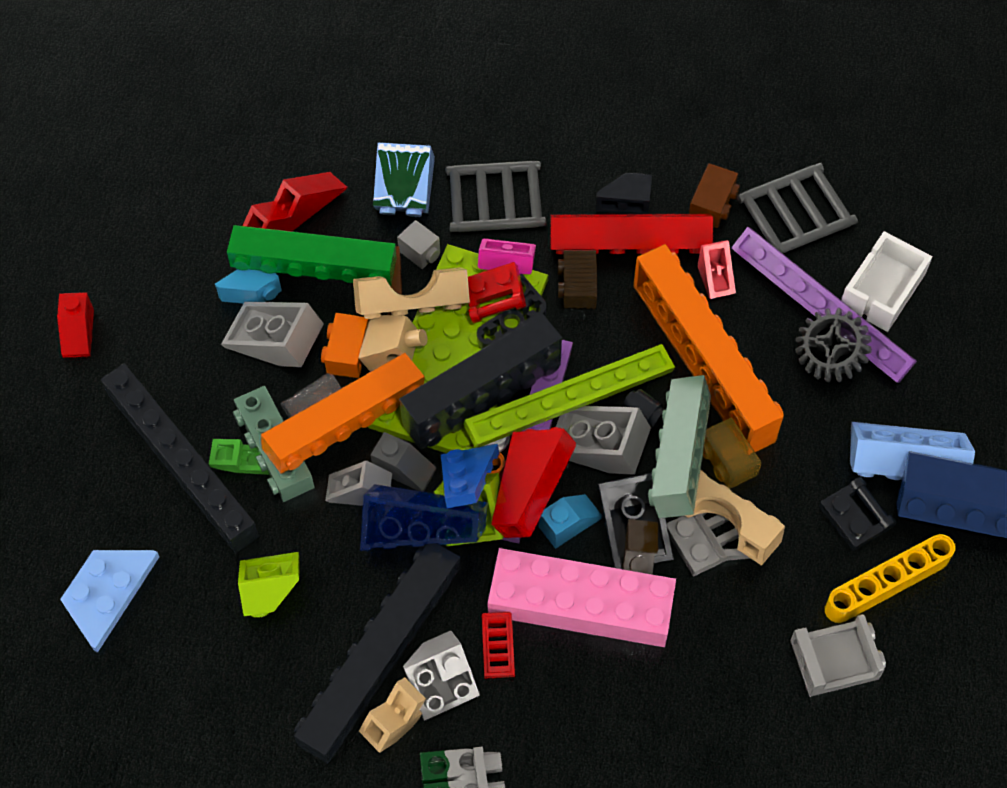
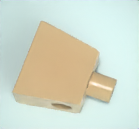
M381 315L379 318L369 319L358 358L370 372L403 353H406L412 360L415 347L427 344V333L424 329H417L410 319L404 315Z

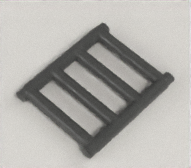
M520 161L447 166L445 171L447 176H450L453 223H450L449 226L450 232L546 226L547 221L545 217H542L538 170H540L541 162ZM512 172L528 173L532 217L516 218ZM502 173L505 219L490 220L486 174ZM476 175L479 220L463 221L460 176Z
M821 163L811 165L736 196L739 204L744 203L767 242L782 254L858 223L857 217L854 214H849L823 174L824 168ZM813 176L840 219L827 224L800 181ZM790 185L817 229L804 233L777 190ZM767 194L794 238L781 243L754 199Z

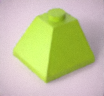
M299 552L240 561L238 586L244 616L263 617L269 612L276 610L299 581Z

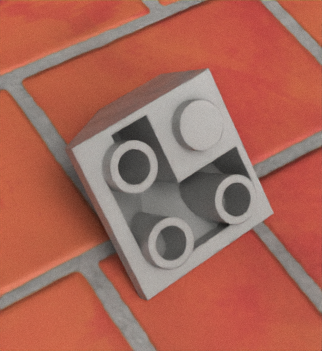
M452 631L424 642L403 666L408 681L426 698L420 708L424 721L480 696L462 645Z

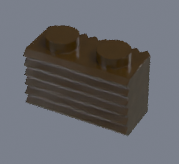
M564 250L563 259H558V275H563V282H558V298L564 299V308H596V250Z

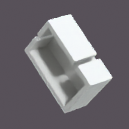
M883 232L872 248V251L845 288L841 301L861 317L863 314L867 315L866 321L888 332L925 276L932 256Z

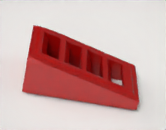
M483 613L485 678L515 677L512 613ZM504 626H506V628H489V629H488V627H504ZM507 636V640L489 641V637ZM507 649V653L490 654L489 650ZM508 661V666H490V662Z

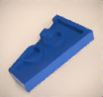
M498 443L467 450L455 449L446 454H441L447 508L477 503L486 484V474L491 473L493 469V459H497L500 454Z

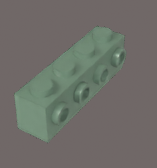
M262 386L235 398L234 402L237 410L233 411V415L239 427L245 426L247 433L244 436L250 449L257 448L259 455L255 456L262 472L268 470L271 478L267 479L272 493L274 495L279 493L282 501L285 502L315 488L312 475L304 461L298 468L287 470L280 474L262 450L261 434L284 422L266 387Z

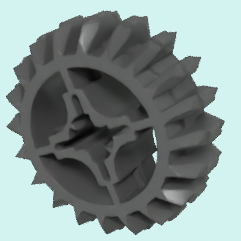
M828 308L825 309L826 316L821 317L820 313L816 312V320L813 321L807 318L805 321L809 328L800 327L799 332L803 336L796 337V343L801 345L795 349L797 355H802L799 358L800 364H807L805 367L807 373L815 370L814 377L816 379L821 378L825 374V381L828 383L831 381L832 375L836 376L837 382L842 381L841 375L845 373L851 379L853 377L851 370L854 369L856 372H861L862 368L858 362L867 364L868 357L864 354L872 352L871 346L867 345L872 342L871 336L865 335L868 332L867 325L860 326L862 323L860 317L852 320L853 314L851 311L842 316L840 308H837L835 315H832ZM830 327L827 334L817 335L820 331ZM841 327L849 330L855 336L857 343L843 338L840 331ZM835 336H836L838 345H835V346H834V349H832V355H831V351H830L829 346H831V345L833 344V341H835ZM811 347L817 348L818 351L826 354V363L817 360L812 355ZM852 353V355L848 359L841 363H837V360L840 356L850 355Z

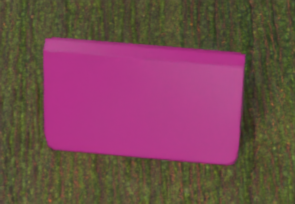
M482 239L478 254V268L490 270L515 262L518 265L520 274L529 275L533 269L536 245Z

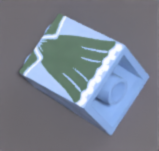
M378 143L373 206L376 210H380V214L395 215V211L406 212L407 216L421 217L422 213H428L435 158L431 146Z

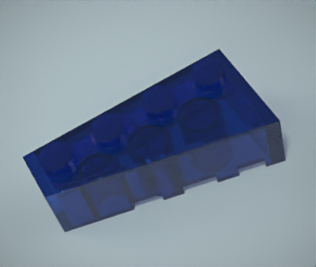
M374 484L363 497L360 551L371 550V548L377 547L390 549L405 545L418 547L433 543L445 545L477 542L486 530L488 502L477 501V503L447 508L445 495Z

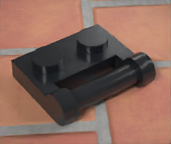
M862 477L856 478L848 486L822 500L819 504V508L853 552L887 532L897 523L892 515L888 516L866 488L867 483ZM857 494L877 519L878 524L875 526L871 524L851 498L853 495Z

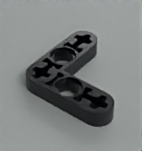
M520 274L522 287L525 288L526 307L519 310L513 308L503 311L482 324L477 330V343L481 349L543 313L546 316L545 300L523 274ZM512 294L506 295L505 297L507 299L511 298ZM529 307H539V312H536L535 310L529 311ZM509 318H514L519 321V325L515 328H509L504 322ZM485 334H488L489 336H493V335H494V340H491L490 338H486V339H485V338H484V335H485Z

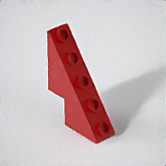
M331 172L284 179L274 201L251 206L243 226L292 232L345 191L347 186Z

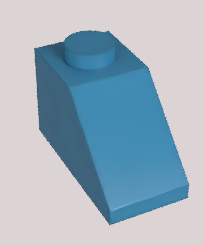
M237 269L215 283L218 296L222 302L242 304L244 302H265L274 299L282 291L279 277L276 273L269 274L251 269Z
M586 494L563 497L544 509L539 519V528L556 549L602 519L603 516Z

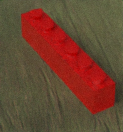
M711 214L550 215L551 250H556V254H564V250H596V254H598L599 249H609L610 254H624L625 249H636V253L645 254L664 244L667 245L671 253H679V249H689V253L700 254L702 245L713 243V216Z

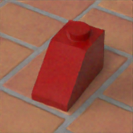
M87 293L59 294L57 319L63 358L91 356L94 308Z

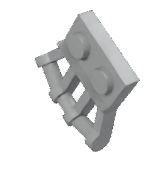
M701 513L690 518L681 516L666 523L668 535L693 577L727 560L749 559L748 556L737 550V548H722V546L739 538L736 528L718 537L712 532V529L728 522L727 518L716 515L705 520L703 516L706 513Z

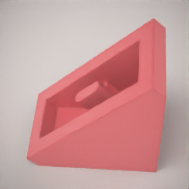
M729 241L702 245L698 269L708 298L712 299L735 294Z

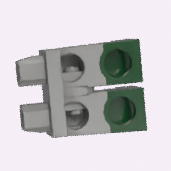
M475 747L473 749L420 753L423 788H505L504 781L487 783L486 776L488 773L502 772L500 752H483V747Z

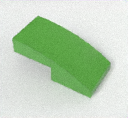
M213 439L209 460L210 467L235 473L269 475L268 470L262 472L255 456L259 455L256 447L250 449L249 445H243L241 439Z

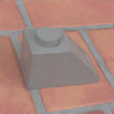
M363 461L330 474L325 501L329 503L371 506L388 500L391 492L392 473L369 461Z

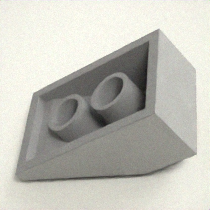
M244 302L221 345L224 348L278 366L302 367L324 323L308 303Z
M584 406L561 415L556 427L564 428L576 442L575 450L569 461L607 473L634 475L651 429L641 410L633 407Z

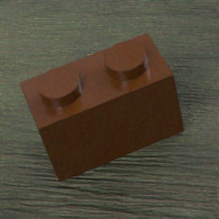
M708 163L690 203L689 214H711L713 216V227L718 228L721 220H726L731 209L730 199L735 200L739 192L740 185L736 184L738 173Z

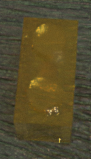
M732 417L706 429L702 456L711 461L714 466V473L720 482H724L731 489L759 474L762 462Z

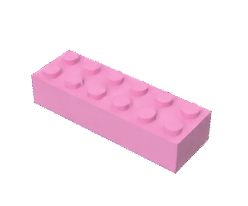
M499 548L488 599V613L511 612L512 620L665 647L676 579Z

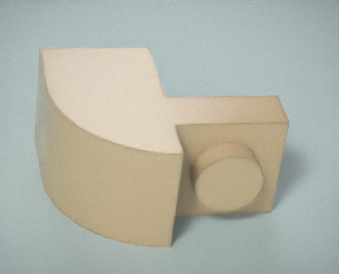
M406 678L399 680L387 701L368 713L359 732L379 753L396 743L415 725L422 715L420 708L426 698Z

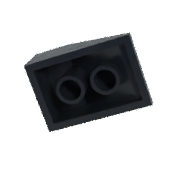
M652 472L596 483L614 567L622 569L628 519L658 522V554L655 553L654 563L673 560L665 518H659L655 506L652 507L649 503L648 492L649 489L653 488Z

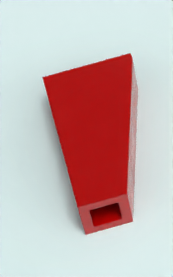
M553 427L547 430L527 429L512 433L491 523L504 538L531 537L576 447V442L564 428Z

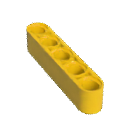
M943 534L935 535L835 588L825 605L826 616L835 623L845 622L942 570L947 566L955 552L953 540ZM933 549L941 550L944 556L936 554ZM909 562L917 563L920 569L911 567ZM884 575L892 576L896 582L887 581ZM859 588L868 589L871 592V595L867 596L862 594ZM840 601L844 603L847 608L840 609L835 606L834 602Z

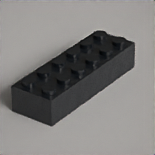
M543 313L401 397L399 403L402 426L420 450L427 446H435L445 435L461 430L466 419L489 411L490 408L498 403L503 404L507 402L519 390L528 389L542 376L551 375L556 372L559 366H561L562 337Z

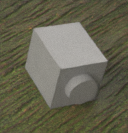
M416 220L397 237L400 253L421 269L428 263H433L440 254L439 237Z

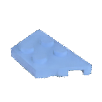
M93 550L60 599L94 651L98 652L135 596L158 560V552L154 550Z

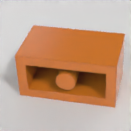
M335 314L334 322L329 323L327 329L328 347L324 346L321 354V362L325 363L327 374L353 378L360 377L363 363L358 357L368 326V319L362 316Z

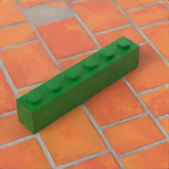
M237 225L233 226L227 249L230 266L238 270H259L269 274L275 272L285 273L295 277L311 276L321 280L337 279L348 283H353V279L381 276L386 278L390 286L392 285L397 260L395 243Z

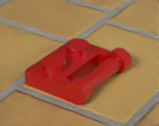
M515 262L468 277L469 315L474 324L481 322L484 317L513 308L519 310L526 307L519 269ZM512 294L511 298L480 307L481 303Z

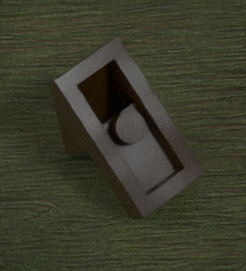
M628 519L622 570L653 575L655 553L658 554V522Z

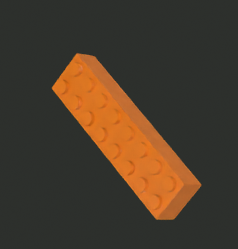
M664 244L638 256L634 288L693 376H705L711 394V404L745 455L749 456L775 443L783 420L781 406L777 402H773L768 395L765 383L761 379L758 380L755 376L750 361L746 357H742L738 351L735 339L727 335L723 329L720 317L712 313L704 294H699L694 286L691 275L688 272L685 273L680 266L676 253H671L667 245Z

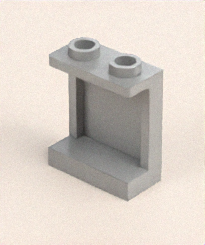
M864 614L858 615L853 622L813 632H808L807 628L794 631L790 641L810 697L879 680L886 667L885 658L882 651L876 648L874 628L870 622L867 623Z

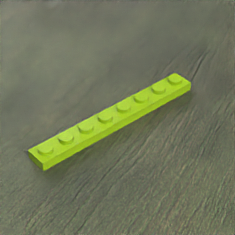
M660 344L468 418L464 421L463 425L475 448L482 447L510 436L513 432L523 431L671 373L675 366L664 346Z

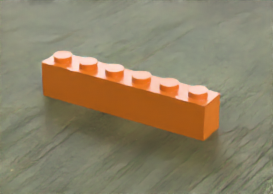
M403 353L261 434L262 450L280 474L287 470H294L309 457L322 454L333 443L346 440L352 432L361 427L366 428L370 426L375 419L385 413L390 414L394 412L400 405L399 399L423 385L425 376L408 355Z

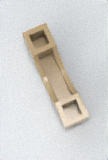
M461 267L434 270L427 286L412 295L397 294L390 287L386 278L381 276L353 279L356 312L364 315L365 319L379 318L383 312H391L393 316L406 315L409 309H418L419 312L435 311V306L444 305L445 309L462 308V303H470L467 269Z
M700 470L694 515L685 516L690 518L701 513H714L727 518L735 526L739 535L737 550L763 565L782 542L785 525L776 517L767 515L756 508L751 501L744 500L734 494L727 486L718 484Z

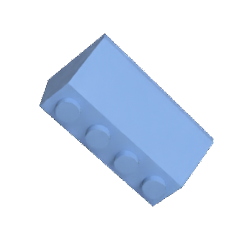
M852 422L850 464L853 472H857L858 475L863 477H873L874 474L885 475L892 480H902L909 451L972 464L974 462L975 450L965 433Z

